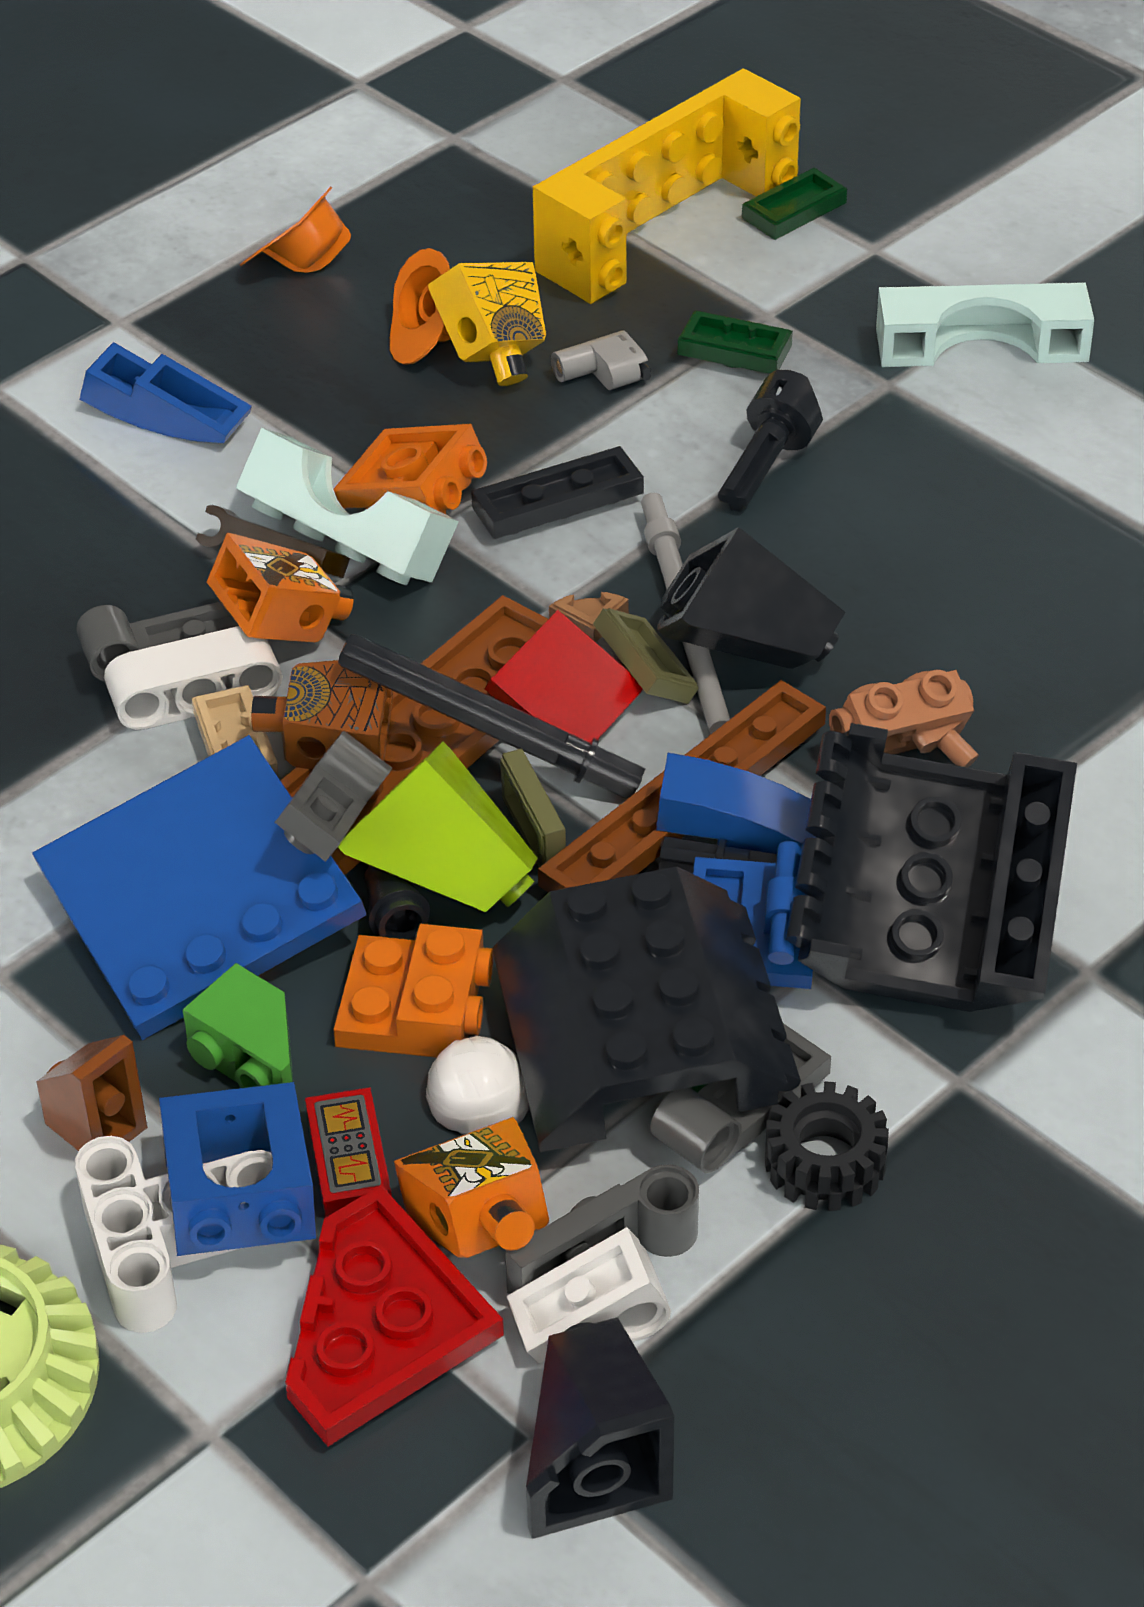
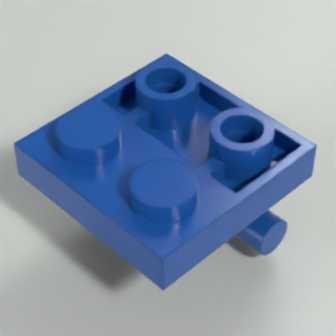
M794 841L781 842L777 848L776 863L695 857L694 875L727 890L730 900L746 907L756 938L753 946L760 950L771 986L812 989L813 970L798 961L800 948L785 940L793 897L806 895L795 888L802 845Z

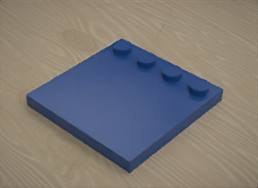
M250 735L32 852L42 874L142 1040L183 1018V1009L235 963L258 976L367 915L362 900L332 856L325 862L315 853L306 854L298 850L287 840L284 829L275 823L292 797Z

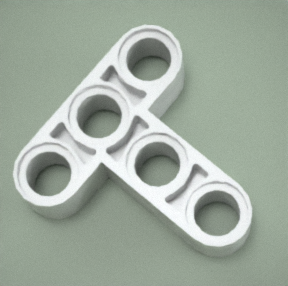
M115 1136L95 1138L79 1149L75 1158V1169L84 1212L113 1311L120 1325L127 1330L138 1333L154 1332L171 1321L177 1309L171 1268L237 1249L177 1256L168 1174L145 1180L137 1153L131 1143ZM256 1150L204 1163L203 1169L207 1178L216 1184L226 1187H245L266 1178L272 1170L273 1162L271 1152Z

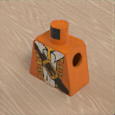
M232 533L226 534L207 579L208 585L247 637L316 643L324 637L331 619L345 620L349 617L353 608L354 598L352 590L349 587L335 585L310 555Z
M514 1117L394 1161L406 1213L427 1236L458 1258H469L497 1246L511 1251L518 1250L529 1243L535 1229H542L549 1224L550 1220L539 1170Z

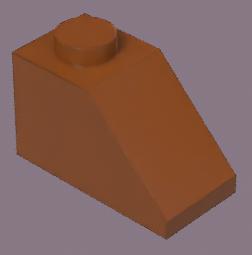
M124 1034L86 1044L66 1060L53 1065L46 1075L36 1081L45 1124L78 1151L87 1142L103 1136L120 1137L130 1142L148 1128L133 1041Z

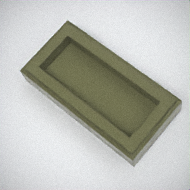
M603 608L593 625L646 694L689 704L698 690L697 683L647 619L610 608Z
M521 748L503 753L500 759L502 798L526 844L537 856L536 863L538 867H541L566 847V831Z

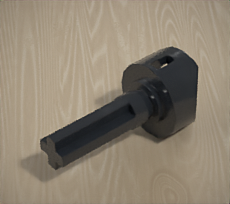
M791 370L773 371L765 378L747 407V420L755 433L718 492L719 500L729 503L731 510L741 512L742 508L749 504L782 449L800 450L807 447L822 423V412L808 377ZM779 387H781V392L779 395H776Z

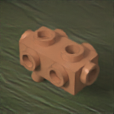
M943 670L923 671L908 677L902 683L879 682L877 684L872 683L861 686L848 695L842 708L833 709L829 714L831 731L847 732L850 729V723L888 729L884 753L896 754L917 748L921 753H928L938 747L956 766L967 768L979 756L960 736L961 731L973 714L974 708L971 689L964 680L960 679L957 670L949 672Z

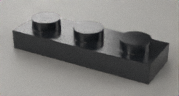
M617 446L472 490V508L493 539H498L644 494V476L623 448Z

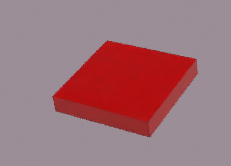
M559 610L510 658L484 688L495 699L588 742H591L593 737L599 740L643 691L642 687L626 668Z

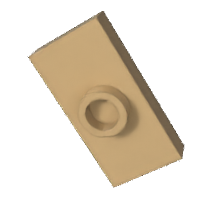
M249 685L192 698L194 716L208 756L250 735L279 778L277 760L267 733L253 732L251 710L253 695Z

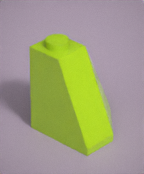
M444 741L398 783L368 815L359 821L345 835L338 846L347 856L484 912H487L498 900H501L507 907L515 902L534 883V880L527 873L531 871L538 859Z

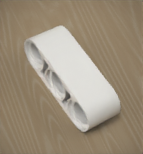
M236 626L117 656L105 669L104 679L120 722L127 728L140 730L195 717L192 698L245 685H249L253 697L272 696L281 686L283 675L268 639L247 637L241 627Z

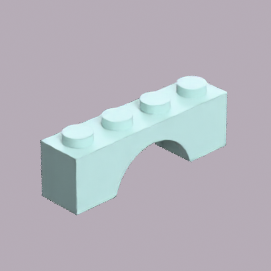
M1086 283L879 287L876 333L882 367L934 366L939 355L947 348L961 342L980 339L996 340L1014 345L1028 353L1036 363L1089 362L1094 316Z
M261 427L236 486V489L255 498L252 504L254 509L282 520L284 514L296 519L293 529L313 539L323 541L325 535L337 541L334 548L335 551L358 562L365 563L367 557L379 562L380 564L376 572L395 582L407 585L411 577L428 582L433 581L459 521L416 499L389 491L370 508L350 515L341 506L333 490L331 478L332 457L293 437Z

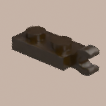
M208 505L205 512L218 517L221 527L219 532L212 537L198 533L196 540L201 545L220 550L226 534L232 533L306 553L315 559L326 574L344 578L350 558L241 519L229 509L216 505Z

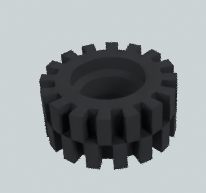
M824 1081V1092H815L813 1082L801 1085L800 1098L792 1090L782 1095V1106L779 1104L773 1105L770 1110V1119L767 1120L765 1168L766 1172H771L770 1182L777 1190L785 1185L784 1197L793 1203L802 1194L806 1196L805 1208L817 1210L818 1200H828V1211L840 1210L841 1198L845 1197L851 1207L862 1203L863 1191L872 1196L878 1189V1181H883L889 1138V1128H886L887 1118L883 1110L875 1112L876 1101L869 1095L858 1102V1089L847 1085L844 1094L835 1093L836 1082ZM828 1136L846 1142L852 1149L838 1155H820L807 1150L801 1143L810 1138Z

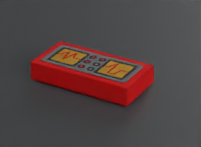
M371 1087L305 1098L307 1119L325 1217L379 1185H382L392 1196Z

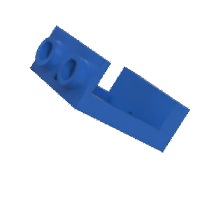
M294 1082L159 1098L177 1256L316 1239L313 1183ZM256 1150L271 1152L272 1170L266 1178L245 1187H226L216 1184L207 1178L203 1169V1163Z

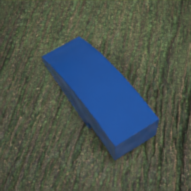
M115 342L86 370L79 400L136 427L169 437L212 443H224L250 414L252 405L164 354H161L151 364Z
M667 753L659 801L657 831L717 839V845H719L720 839H726L728 841L727 846L773 854H777V848L781 842L794 841L803 845L804 839L816 838L805 830L810 798L782 784L742 769L706 759Z

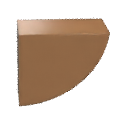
M601 592V598L574 600L573 594L552 603L549 606V618L559 610L593 641L597 642L602 638V635L593 623L602 609L610 608L629 613V599L617 594Z

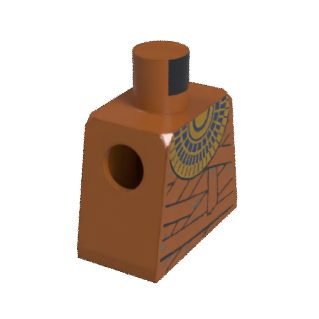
M338 660L299 663L292 668L287 697H253L251 710L253 732L284 733L286 759L293 767L313 770L343 730L385 761L393 692L342 668L338 664Z

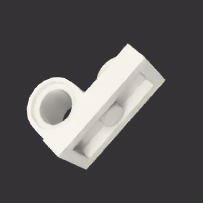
M628 1227L506 1296L526 1351L539 1364L545 1361L549 1335L564 1332L573 1325L584 1322L597 1323L618 1317L633 1342L654 1335L666 1325L671 1315L670 1306L649 1255L640 1244L639 1239Z

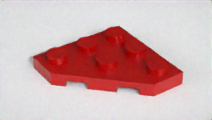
M382 1185L324 1218L319 1237L320 1250L314 1275H310L300 1317V1334L295 1356L290 1359L286 1376L287 1398L329 1447L504 1336L503 1318Z

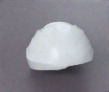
M474 1036L455 1040L438 1055L428 1072L426 1088L428 1105L437 1122L447 1129L465 1135L514 1117L517 1123L524 1119L529 1110L518 1057L511 1049L494 1039Z

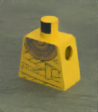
M533 262L458 263L428 284L430 294L460 359L464 362L491 361L499 386L513 385L528 377L522 355L544 342L546 337Z

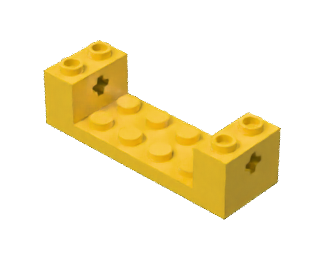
M742 68L534 185L535 271L589 304H592L627 283L626 234L721 178L756 197L796 177L798 174L801 98Z

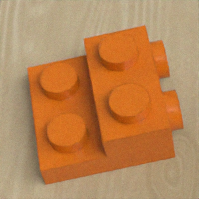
M472 424L384 429L333 490L343 508L368 509L389 491L416 499L446 514V510H454L459 506L462 491L471 484V479L480 478L484 475L487 467V457Z
M420 924L416 940L358 935L333 1030L335 1047L437 1058L453 1041L468 1038L469 1035H479L483 1018V997L477 995L479 986H490L494 965L493 949L484 948L483 930Z

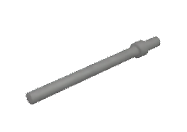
M648 493L641 500L647 522L644 535L649 551L657 556L666 589H668L683 566L678 551L681 545V538L675 521L668 518L662 496L658 493ZM683 642L693 679L698 686L697 692L710 734H712L729 721L730 717L709 648Z

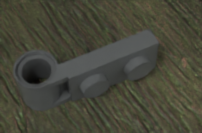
M220 601L133 623L128 622L126 614L120 608L112 605H101L85 612L79 619L76 630L92 674L97 679L105 681V669L117 656L239 625Z
M343 730L302 783L275 823L284 829L285 837L294 847L306 854L315 853L326 862L342 842L367 801L388 776L392 767Z
M783 1023L787 1034L784 1043L789 1044L801 1078L800 1085L792 1091L800 1098L801 1085L813 1082L815 1087L830 1074L832 1056ZM734 1078L708 1083L698 1093L690 1087L673 1090L656 1109L651 1121L650 1131L654 1137L704 1173H711L722 1166L741 1148H745L766 1129L767 1120L770 1119V1110L773 1105L739 1112L736 1104ZM779 1091V1093H778V1104H779V1105L782 1106V1095H784V1094L787 1093V1092Z
M659 1165L645 1171L623 1185H615L597 1197L590 1196L581 1200L566 1215L542 1229H535L532 1239L524 1247L512 1251L505 1250L507 1293H513L626 1227L639 1239L640 1244L652 1254L671 1257L688 1251L694 1245L698 1236L699 1185L696 1178L682 1167Z

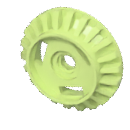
M0 1245V1300L16 1307L17 1310L12 1316L0 1311V1488L31 1473L51 1458L68 1441L85 1417L92 1402L99 1373V1348L92 1317L87 1304L80 1301L75 1286L66 1276L59 1278L55 1276L48 1262L37 1256L28 1261L19 1258L16 1248Z

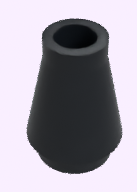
M370 865L364 874V881L367 886L369 925L372 932L377 937L416 940L419 925L428 924L430 917L429 903L410 881Z

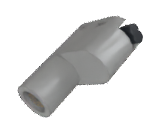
M624 330L551 354L552 370L560 382L594 373L608 390H612L643 379L647 381L651 377V368L643 363L648 361L645 353Z

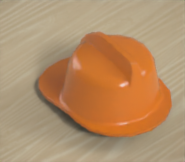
M329 187L299 222L239 264L240 267L261 252L294 272L309 273L321 270L328 265L351 238L349 229L344 225L325 197L333 187Z
M432 248L419 250L409 257L401 268L394 285L390 352L394 360L403 365L416 363L425 357L437 342H445L450 339L428 288V284L450 270V266L445 256Z

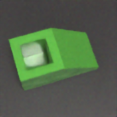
M235 963L183 1009L188 1051L202 1067L209 1070L217 1069L236 1081L241 1088L293 1082L285 993Z

